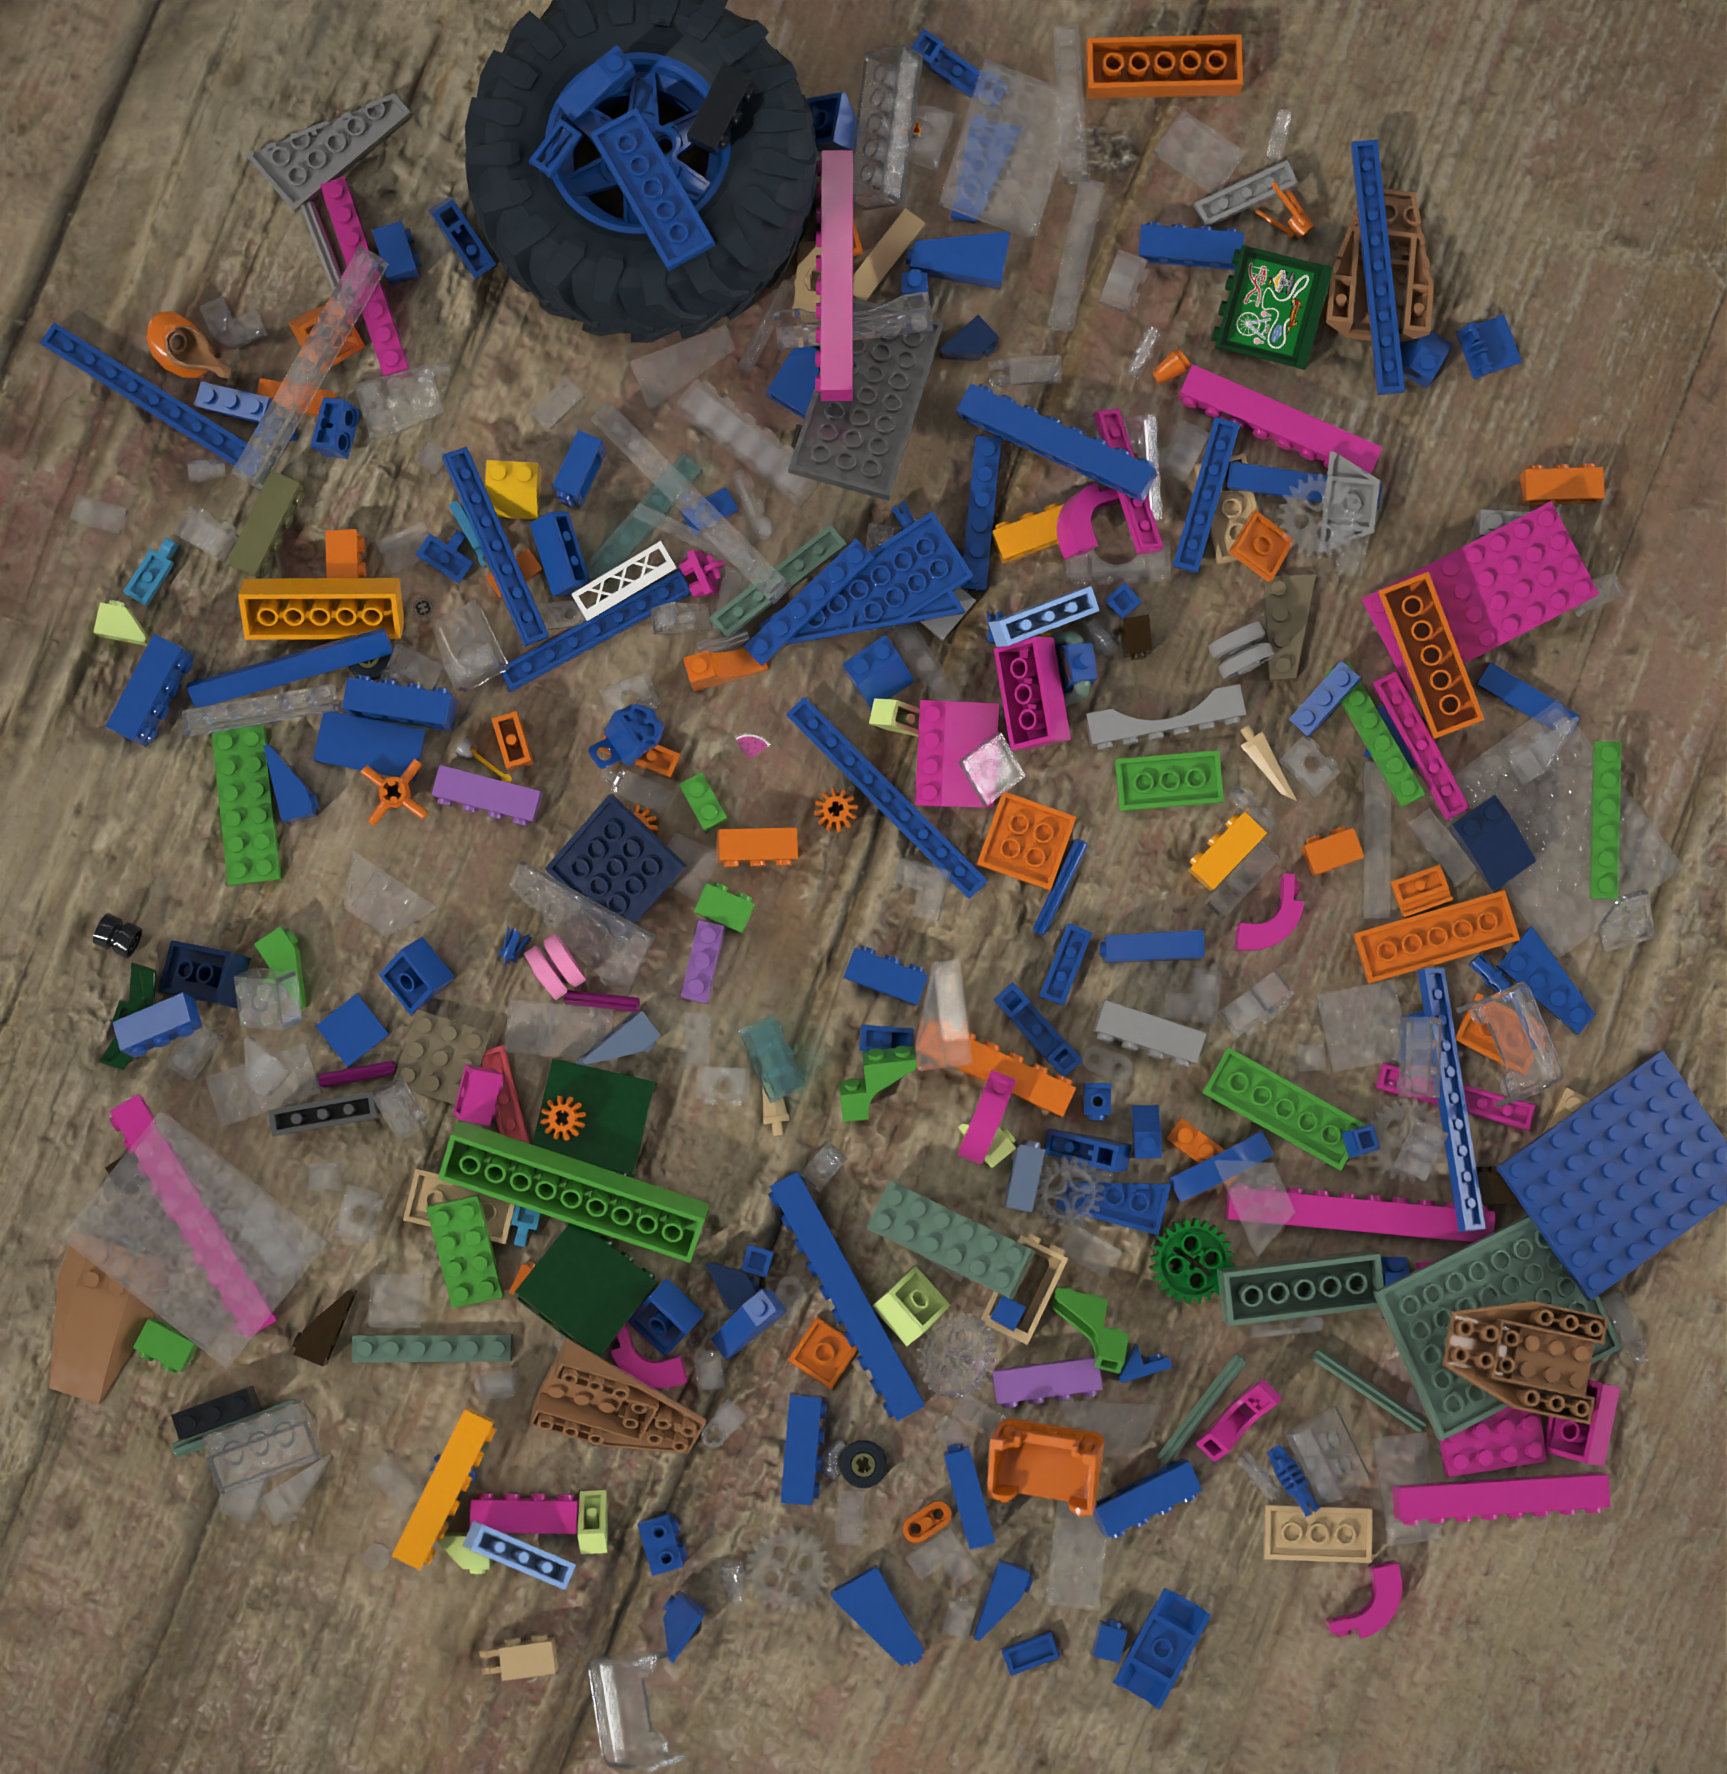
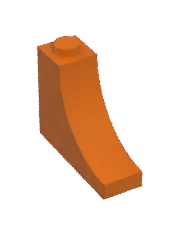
M745 648L717 653L707 650L683 658L694 692L768 670L767 663L761 666Z

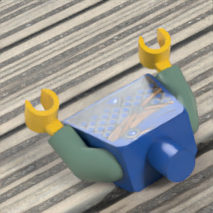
M1073 631L1053 633L1052 635L1049 633L1035 635L1034 637L1054 638L1065 706L1087 698L1090 687L1097 680L1092 643H1084L1083 638Z

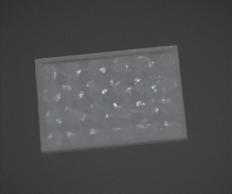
M985 59L979 72L938 205L1034 240L1080 95Z

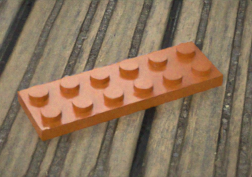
M1505 890L1353 934L1367 984L1520 940Z

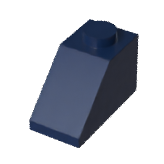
M977 315L940 348V356L942 359L980 361L984 356L989 358L998 349L999 336Z
M713 1261L706 1264L730 1312L742 1306L757 1294V1291L761 1290L754 1275L749 1277L745 1271Z

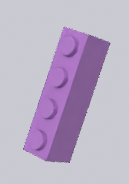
M439 765L431 794L438 799L437 803L452 807L453 803L463 805L462 810L477 813L478 809L487 811L488 817L502 820L503 816L513 818L512 823L526 827L528 822L536 823L543 798V793L538 790Z
M1095 1356L992 1370L996 1403L1002 1404L1003 1408L1018 1406V1401L1028 1400L1029 1404H1038L1045 1402L1044 1398L1055 1396V1401L1071 1399L1070 1394L1081 1393V1397L1097 1395V1390H1103L1100 1369L1094 1368Z

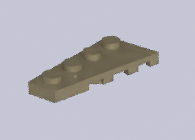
M1316 574L1275 576L1270 582L1263 579L1266 639L1275 652V656L1268 660L1269 681L1295 680L1297 677Z

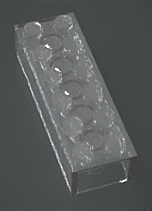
M904 44L865 52L852 150L853 205L865 211L904 205L924 56Z
M695 378L677 401L680 415L789 500L802 508L818 488L820 482L788 473L794 448L787 443L783 446L776 440V434L766 427L764 430L755 424L757 420L749 413L744 412L742 414L735 408L737 405L727 396L721 398L717 395L715 387L706 380L701 382Z

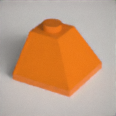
M341 301L309 310L289 322L300 346L320 372H324L365 347Z

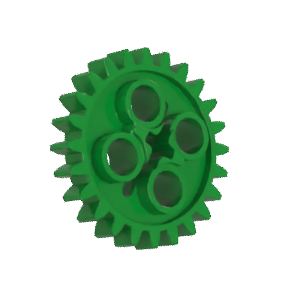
M1193 1217L1190 1224L1188 1219L1183 1218L1182 1226L1173 1221V1230L1164 1227L1165 1237L1156 1236L1160 1244L1151 1245L1157 1251L1156 1254L1149 1255V1258L1155 1261V1264L1149 1266V1269L1157 1271L1152 1276V1279L1155 1281L1161 1280L1157 1287L1160 1290L1167 1288L1165 1295L1169 1298L1174 1295V1300L1180 1302L1184 1297V1301L1187 1304H1191L1192 1298H1194L1196 1303L1201 1304L1202 1296L1210 1301V1292L1213 1291L1219 1295L1217 1269L1235 1266L1234 1263L1228 1261V1258L1235 1254L1226 1250L1232 1244L1229 1241H1223L1226 1234L1224 1232L1217 1233L1218 1226L1213 1224L1209 1228V1221L1203 1220L1200 1224L1199 1219ZM1193 1236V1246L1185 1249V1239ZM1178 1247L1185 1254L1191 1256L1196 1262L1207 1268L1210 1274L1206 1275L1199 1268L1190 1264L1189 1261L1174 1252L1173 1248ZM1213 1251L1215 1254L1214 1260L1206 1264V1254ZM1178 1258V1267L1175 1270H1170V1261ZM1195 1273H1199L1198 1283L1190 1285V1277Z

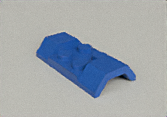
M1164 1587L1130 1647L1121 1668L1113 1680V1684L1133 1692L1160 1710L1209 1621L1211 1614L1194 1602Z

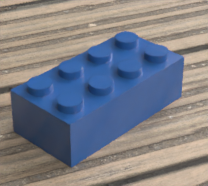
M153 634L105 727L144 747H147L148 743H152L157 735L158 730L156 728L160 720H164L169 712L170 707L168 705L172 697H176L181 689L182 684L180 682L184 674H188L193 666L194 661L192 659L194 655L184 648Z
M356 675L355 678L347 677L342 709L352 716L453 732L459 701L445 688L433 687V690L430 691L424 689L423 685L407 683V687L398 685L397 681L390 679H381L380 683L371 680L369 676Z

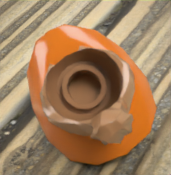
M174 311L157 313L148 323L146 336L152 356L164 369L184 378H198L211 371L219 377L228 379L231 374L230 366L222 364L219 359L213 356L211 345L203 332L190 320Z

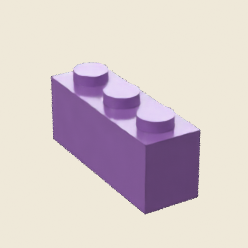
M698 920L681 998L704 1004L709 1003L726 929L724 926Z

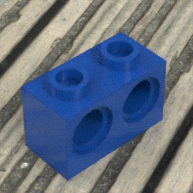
M323 397L310 446L326 457L348 459L361 411L345 399Z

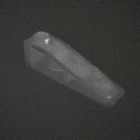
M960 959L933 962L915 1043L918 1071L972 1065Z

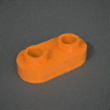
M935 1500L909 1516L903 1523L905 1538L910 1542L919 1543L949 1524L952 1517L949 1505L942 1500ZM935 1509L943 1511L941 1518L934 1517L933 1512ZM915 1523L921 1526V1530L917 1533L911 1530V1526Z

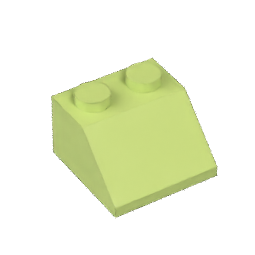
M915 1266L871 1307L901 1341L908 1346L922 1335L951 1305Z

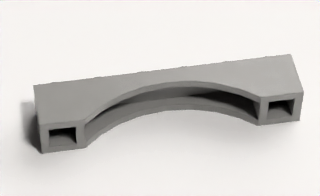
M1237 684L1214 689L1197 707L1173 718L1153 721L1142 720L1123 715L1113 709L1087 713L1085 715V722L1090 747L1105 750L1112 748V743L1123 742V745L1138 743V738L1148 737L1149 740L1164 738V733L1174 732L1176 736L1187 734L1190 732V728L1199 727L1200 731L1215 728V723L1225 722V726L1238 724L1241 722L1240 719L1245 717L1246 710L1241 686Z

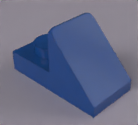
M861 1025L859 1051L864 1052L875 1048L891 1049L902 1045L913 1046L914 1028Z
M1134 1343L1120 1374H1118L1119 1381L1123 1383L1172 1368L1170 1358L1167 1355L1162 1356L1161 1353L1147 1356V1361L1143 1362L1138 1345Z

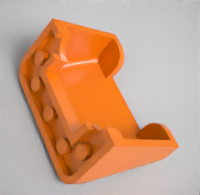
M1018 1419L1002 1420L990 1438L987 1498L995 1499L999 1503H1007L1019 1493L1069 1502L1068 1508L1075 1515L1092 1516L1096 1505L1104 1451V1436L1097 1432Z

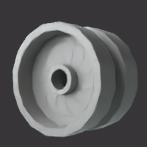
M1260 622L1237 629L1208 646L1213 659L1220 660L1230 656L1218 667L1223 680L1245 674L1275 656L1270 643L1262 642L1253 646L1265 635Z

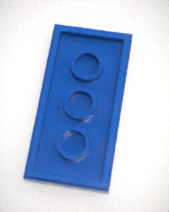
M324 710L313 761L360 771L368 765L380 775L400 778L414 758L420 762L427 731ZM418 772L414 775L411 781H416Z

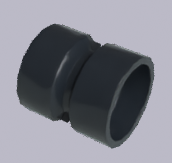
M107 913L103 916L95 930L93 943L105 949L113 947L116 954L128 959L135 952L141 940L143 930L129 922L123 925L121 918Z

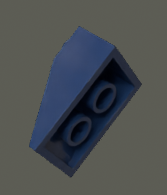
M1496 795L1489 797L1447 827L1493 892L1537 861L1511 815Z
M171 940L158 991L173 995L185 993L195 1000L238 1009L251 958L230 951Z

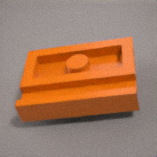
M1440 864L1389 882L1397 905L1402 913V918L1453 900Z

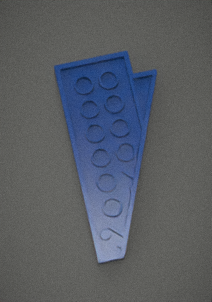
M931 511L870 551L875 559L785 645L964 614L966 611L953 591L975 577L935 514ZM780 611L758 624L759 628L762 629Z

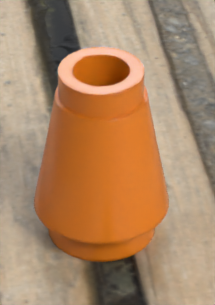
M1180 349L1175 352L1172 350L1151 373L1161 385L1163 382L1187 372V368L1191 364Z

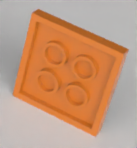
M1003 791L977 865L1051 891L1077 817Z

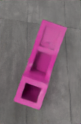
M1097 483L1085 487L1065 502L1057 520V538L1064 560L1084 555L1099 546L1092 530L1091 515L1093 510L1108 507L1120 500L1116 490H1109V487L1099 489Z
M1285 873L1281 876L1279 908L1270 921L1262 924L1238 923L1236 925L1235 951H1259L1269 948L1285 939L1293 931L1299 922L1304 906V901L1294 900V896H1298L1299 881H1295V874Z
M991 1070L957 1153L958 1156L982 1165L1008 1104L1016 1079Z
M627 1323L613 1339L615 1343L619 1342L620 1347L611 1350V1354L618 1367L651 1387L671 1388L689 1381L681 1355L663 1361H652L643 1357L633 1344Z
M1264 1379L1255 1385L1251 1384L1211 1423L1196 1442V1445L1214 1462L1218 1461L1229 1453L1243 1433L1258 1418L1276 1406L1282 1397Z
M1395 1560L1368 1565L1372 1581V1593L1369 1601L1357 1612L1327 1618V1628L1332 1634L1336 1633V1636H1346L1352 1633V1629H1355L1356 1635L1362 1639L1375 1634L1389 1623L1398 1609L1402 1596L1401 1572L1399 1564Z

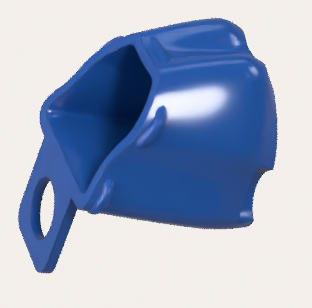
M631 704L613 713L604 730L606 739L590 746L588 752L600 769H604L620 760L625 765L632 766L644 753L657 746L663 734V723L656 717L655 711L652 708ZM601 747L607 748L611 753V758L607 761L601 760L597 755V750Z

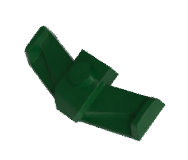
M134 962L131 963L129 1002L122 999L119 1000L112 1022L155 1004L156 970ZM115 1036L99 1060V1063L124 1070L132 1057L120 1051Z

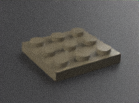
M417 1009L392 1084L455 1105L465 1064L482 1067V1061L492 1034Z

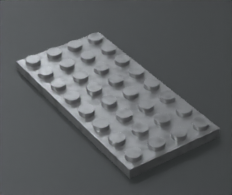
M853 298V401H821V392H816V389H814L792 455L788 473L889 501L941 337L944 322Z

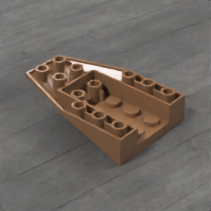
M1535 1301L1452 1311L1442 1365L1514 1409L1590 1424L1594 1397L1585 1396L1594 1343L1604 1344L1608 1317Z
M566 1338L534 1399L529 1425L557 1432L567 1437L581 1439L594 1445L688 1454L704 1428L706 1419L635 1376Z

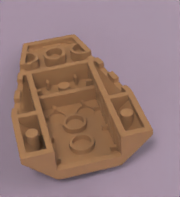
M1383 189L1400 343H1404L1430 334L1434 284L1433 279L1430 277V264L1428 257H1426L1424 234L1421 232V219L1415 192ZM1356 206L1333 266L1328 291L1326 323L1347 338L1371 341Z
M77 1228L74 1229L58 1277L50 1389L96 1404L102 1402L119 1375V1371L124 1363L131 1356L133 1347L147 1320L154 1318L159 1311L175 1263L174 1259L153 1252L145 1253L101 1239L99 1235Z

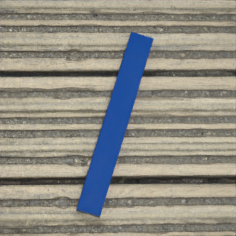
M464 447L443 454V462L523 646L526 647L549 637L547 629L468 448Z
M678 570L498 669L510 691L513 692L690 596L689 584L681 570Z
M383 627L187 683L186 689L195 708L199 709L393 654V647Z

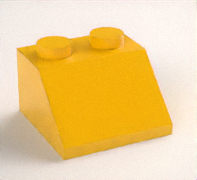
M486 460L485 489L498 518L538 519L542 475L539 463Z

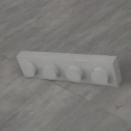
M1288 160L1195 202L1194 208L1203 226L1209 227L1276 196L1277 193L1271 186L1273 182L1285 192L1296 187L1298 181Z

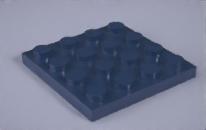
M612 793L605 798L547 865L545 870L620 941L683 872L687 865Z

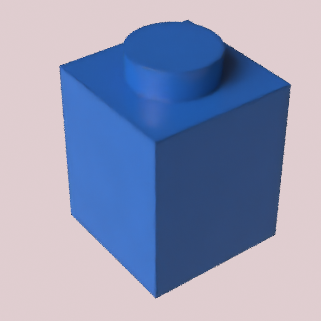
M1107 1618L1106 1622L1099 1620L1092 1649L1094 1657L1120 1663L1127 1635V1629L1122 1626L1121 1621Z

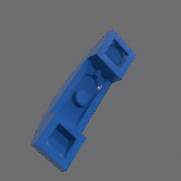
M923 28L909 51L948 84L972 99L994 109L1008 86L988 72L985 75L944 47L943 41Z
M1014 982L993 999L1060 1075L1065 1077L1083 1061L1067 1041L1058 1034L1032 1005L1031 1001Z
M1260 1131L1205 1161L1168 1178L1179 1201L1182 1202L1247 1170L1274 1155L1263 1132Z

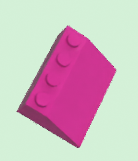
M920 700L915 805L994 807L999 703Z

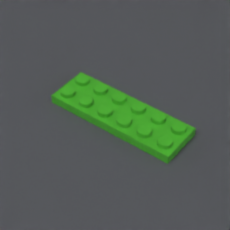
M264 725L212 731L227 885L235 886L281 880L271 775L263 747L267 745L266 728Z
M1229 1047L1225 1049L1201 1092L1339 1171L1342 1170L1349 1158L1342 1132L1366 1126L1361 1121Z

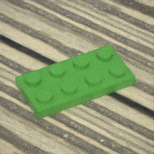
M1219 750L1114 760L1119 812L1224 802Z
M479 1194L428 1205L426 1210L451 1307L456 1308L502 1298L505 1294Z

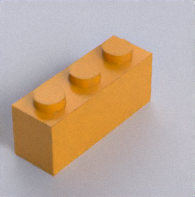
M1054 503L1045 507L1044 512L1035 515L1034 512H1029L1020 516V520L1010 523V521H1005L996 525V529L992 531V538L1002 564L1059 544L1057 520L1063 505L1059 506L1058 503Z
M1245 811L1240 816L1235 813L1225 823L1228 829L1222 835L1217 832L1207 842L1210 848L1204 854L1199 851L1189 861L1192 866L1188 871L1210 892L1267 834Z

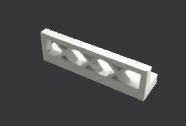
M659 541L571 593L588 621L676 569V566L662 542ZM659 548L665 561L657 566L647 565L649 554ZM645 557L644 563L636 562ZM631 564L643 566L639 577L634 580L624 578L626 569ZM646 567L651 568L649 571L645 572ZM623 570L621 577L614 575ZM609 577L620 579L619 588L612 593L602 591L604 581ZM601 583L599 590L593 589L594 586ZM586 591L598 593L596 602L585 608L579 595ZM601 594L607 595V596L603 597L602 599H600Z

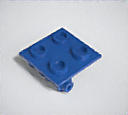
M1505 315L1478 324L1472 322L1467 324L1466 328L1456 331L1473 379L1522 363Z

